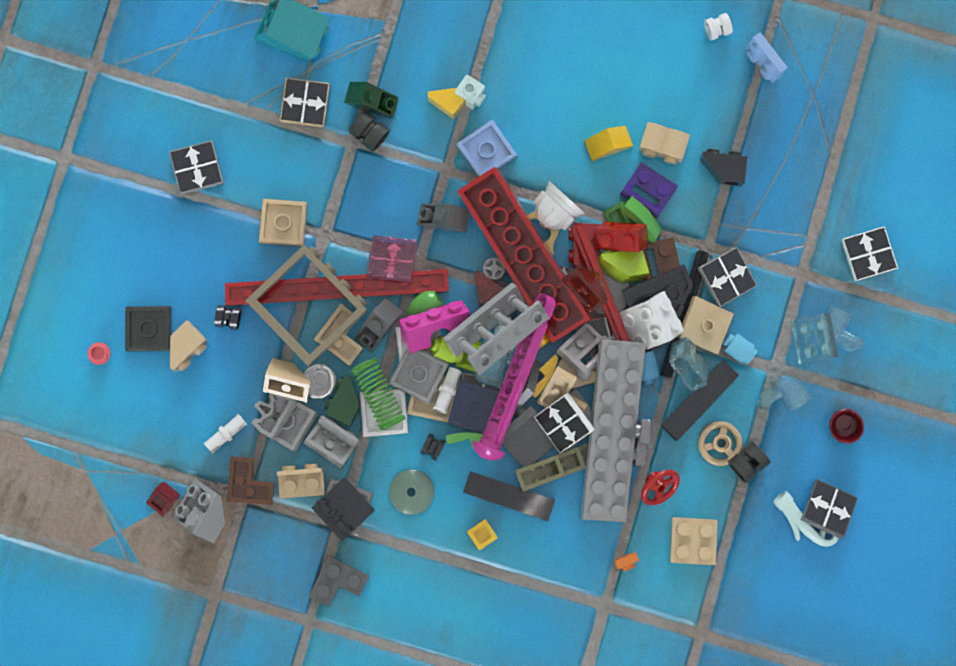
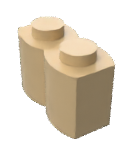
M647 122L639 151H642V155L655 158V156L664 158V162L676 165L677 162H682L690 135L679 130Z

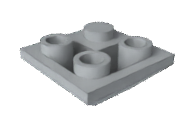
M194 479L181 503L177 506L172 518L194 535L214 543L225 525L221 496L199 480Z

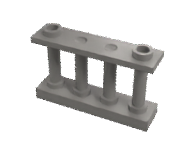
M511 283L447 334L443 340L455 357H458L463 352L470 355L468 360L476 373L480 375L548 320L549 317L540 301H536L530 307L527 306L518 287ZM519 310L522 314L513 321L507 318L513 311ZM499 323L504 326L496 335L489 332ZM481 337L487 341L479 349L472 346Z

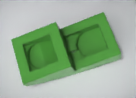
M631 196L621 213L637 224H646L647 239L654 243L662 229L651 212Z
M455 433L445 436L448 445L470 439L471 447L473 448V440L479 442L483 434Z

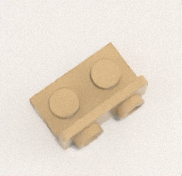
M318 464L304 465V469L295 470V466H283L282 471H276L280 499L325 495L324 469L318 468Z

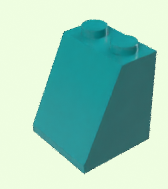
M270 0L254 40L299 58L310 60L317 57L321 50V45L319 44L322 37H325L329 30L328 22L330 18L295 0Z

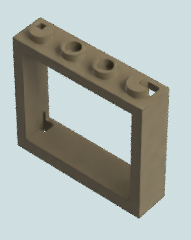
M304 244L245 301L310 367L354 326L368 310L365 308L367 305L365 300L359 294L355 297L350 292L352 287L343 278L339 281L334 276L336 270L328 262L324 265L318 259L321 255L312 246L308 249ZM304 256L357 309L311 354L258 301Z

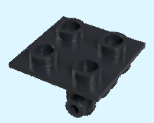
M345 477L312 507L313 511L341 541L375 511Z

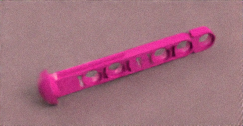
M540 294L535 302H541L549 317L548 320H550L555 308V299L546 294ZM548 320L518 343L483 436L479 442L473 440L475 453L485 460L496 461L503 458L506 454L501 451V445L544 337Z

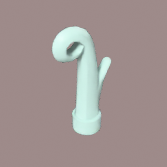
M787 491L782 492L774 499L773 503L787 517L797 541L800 540V531L814 543L824 547L832 546L839 540L838 537L833 535L831 538L825 539V531L820 530L818 534L812 525L801 521L802 512L794 503V498Z

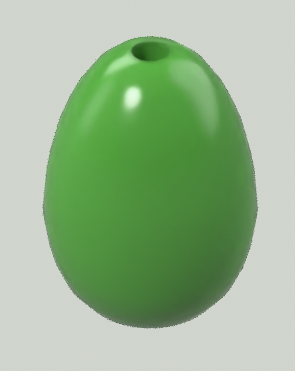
M425 291L412 300L407 308V315H416L432 308L441 307L443 302L437 292Z

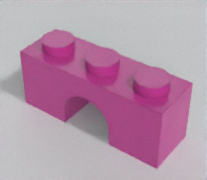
M460 300L399 320L402 342L409 353L431 347L430 337L436 330L444 328L447 334H449L470 317V311L463 301Z

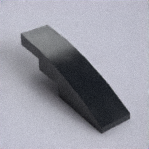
M722 360L680 403L660 427L677 442L734 382L739 374Z
M471 471L463 491L465 494L545 521L549 520L555 502L554 499L530 491L523 492L522 488Z

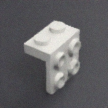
M665 291L656 294L646 302L619 313L632 342L646 343L645 350L669 342L684 332Z

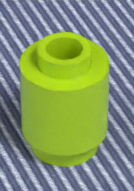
M439 335L437 338L435 337L430 347L432 356L451 364L454 362L458 364L463 358L464 352L455 357L443 340L445 336Z

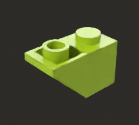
M607 250L602 252L597 258L602 271L620 284L642 281L649 274L643 250L640 252H613Z

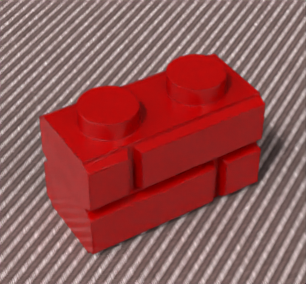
M603 222L596 228L597 250L640 252L648 243L646 224Z

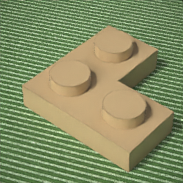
M340 304L314 340L321 344L353 312ZM349 329L328 350L351 366L363 348L346 336L350 331Z
M557 366L537 403L547 408L559 398L569 393L577 377ZM570 395L583 413L588 404Z

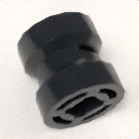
M218 305L214 321L215 327L222 328L228 326L232 330H238L241 321V308L234 307L228 309L226 306Z

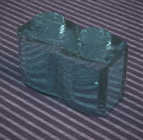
M686 337L673 342L670 352V364L681 375L685 386L691 391L706 386L708 364L701 355L697 354L694 343Z

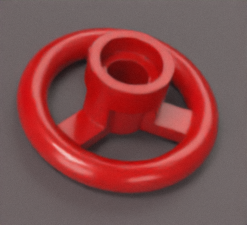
M674 470L655 471L649 474L641 491L642 501L646 505L654 506L668 500L679 487V474ZM672 484L670 489L665 494H663L666 488ZM649 490L655 492L654 499L648 498Z

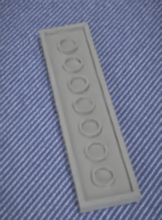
M600 339L590 423L595 430L589 434L580 518L583 520L626 522L635 444L634 431L638 417L646 343Z

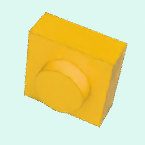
M486 519L467 531L479 551L498 538Z

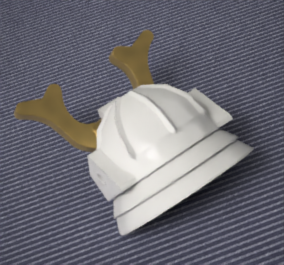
M548 180L546 191L542 190L533 202L536 204L535 211L528 216L531 220L538 219L540 221L539 225L545 230L548 228L551 231V236L545 243L554 256L553 247L559 234V229L565 231L575 221L574 218H578L585 213Z

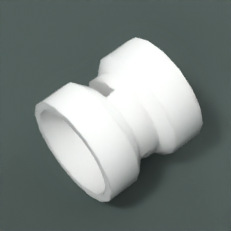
M727 13L719 15L716 19L709 18L704 20L705 30L710 41L718 39L720 35L727 36L733 33L732 24Z

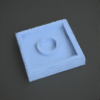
M493 119L456 143V146L478 177L494 166L500 169L517 157L516 152Z

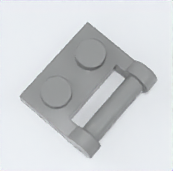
M586 323L556 353L576 371L580 379L586 380L591 376V371L597 367L598 353L586 365L580 360L595 346L599 348V341L604 338Z

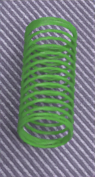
M373 358L357 365L351 372L354 374V377H357L356 381H360L358 386H362L360 390H364L362 395H366V400L369 399L367 404H371L369 406L370 409H373L371 413H375L373 417L377 418L376 422H380L378 427L382 431L400 423L406 417H404L405 415H400L393 418L403 412L399 411L381 419L401 406L378 415L382 411L398 404V402L376 410L396 399V397H393L381 404L375 405L379 401L392 396L393 392L380 399L371 401L392 388L368 397L376 391L389 386V383L373 391L367 392L371 388L387 381V379H384L364 388L385 376V374H382L368 382L362 383L383 371L379 370L359 379L363 375L380 368L381 365H378L364 373L357 374L377 364V358Z

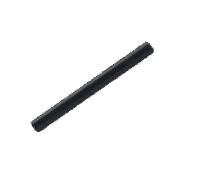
M702 250L696 252L690 272L693 287L683 305L684 308L679 317L681 325L692 297L697 296L702 279L698 267L705 264L709 254ZM675 337L670 341L660 373L661 376L666 378L673 377L683 340Z

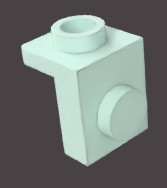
M469 75L463 78L455 90V94L465 100V106L472 110L476 105L479 107L486 97L484 95L485 86Z

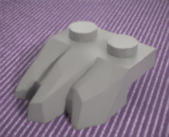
M270 393V404L259 401L254 405L262 417L260 419L255 418L251 423L259 432L296 452L318 413L295 399Z

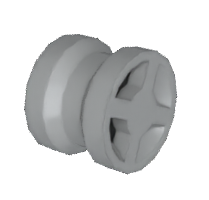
M495 257L486 260L483 266L485 278L492 282L502 279L505 267L501 260Z

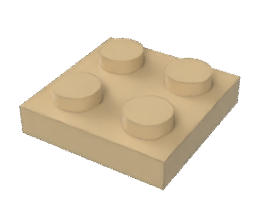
M672 517L669 562L716 565L718 520Z

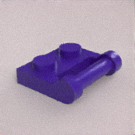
M641 162L621 191L620 196L629 199L631 196L634 197L657 219L678 186ZM636 186L660 203L658 206H655L632 191V187Z

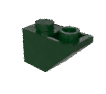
M349 82L344 103L361 111L367 110L373 114L393 118L399 97L368 82Z
M345 374L344 378L339 377L335 385L337 392L334 397H329L324 408L327 409L325 414L351 427L361 405L352 377Z

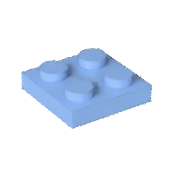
M761 32L752 38L746 48L748 51L747 56L753 63L756 62L761 68L762 76L766 80H770L771 83H774L788 67Z

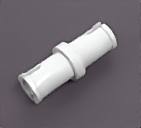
M448 367L443 385H440L438 389L440 393L433 407L435 411L447 414L451 399L457 392L455 389L462 374L460 370Z
M237 414L224 427L220 426L218 428L219 431L204 442V444L214 454L227 441H232V437L248 424Z

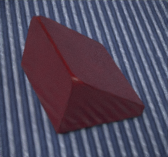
M162 482L155 488L146 503L164 517L178 500L180 494L166 482Z

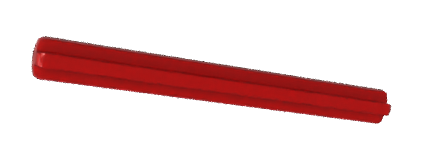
M575 224L571 227L572 233L615 340L630 341L584 224Z

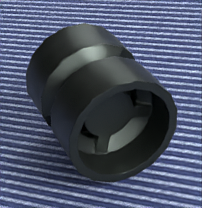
M365 110L356 118L348 132L357 140L363 139V145L374 152L385 141L391 130L382 122L376 123V117Z
M750 441L742 448V454L737 453L727 461L731 469L746 484L756 476L757 470L762 471L771 463L766 454L753 441Z

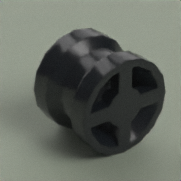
M429 434L420 453L423 455L428 454L433 460L437 461L446 441L435 439L434 435Z

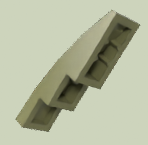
M588 443L515 470L522 491H527L585 469Z

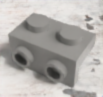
M322 415L317 425L305 439L304 444L339 468H342L355 450L359 439L351 431L344 430L338 426L335 420Z

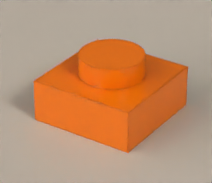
M634 551L613 560L616 569L622 568L623 572L636 567L635 562L639 561Z

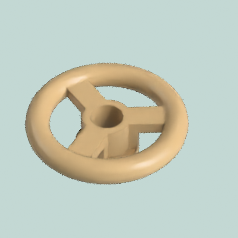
M723 421L708 424L701 431L698 439L700 454L707 462L716 466L729 465L727 461L735 454H740L743 447L742 437L737 428ZM720 428L719 435L713 439V442L705 444L707 434L713 429ZM727 430L734 435L736 440L734 452L730 449L732 442L726 435ZM722 439L725 443L724 447L720 448L717 444L718 440ZM715 449L718 452H724L728 458L716 459L710 456L707 451Z

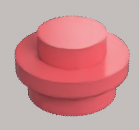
M97 342L89 347L88 358L92 363L102 365L110 359L111 351L106 344Z

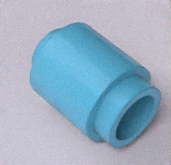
M738 333L734 336L730 334L723 343L726 346L724 349L726 353L738 362H744L746 365L751 362L758 351L754 348L755 345Z

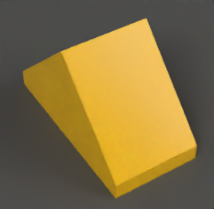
M457 88L428 92V101L452 119L456 117L465 105V100L455 94Z
M626 126L607 128L584 140L591 161L633 147Z

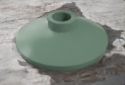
M406 470L399 473L392 480L389 496L393 506L398 511L414 515L425 511L430 506L434 497V487L429 477L423 472ZM409 488H414L416 491L413 497L407 494Z

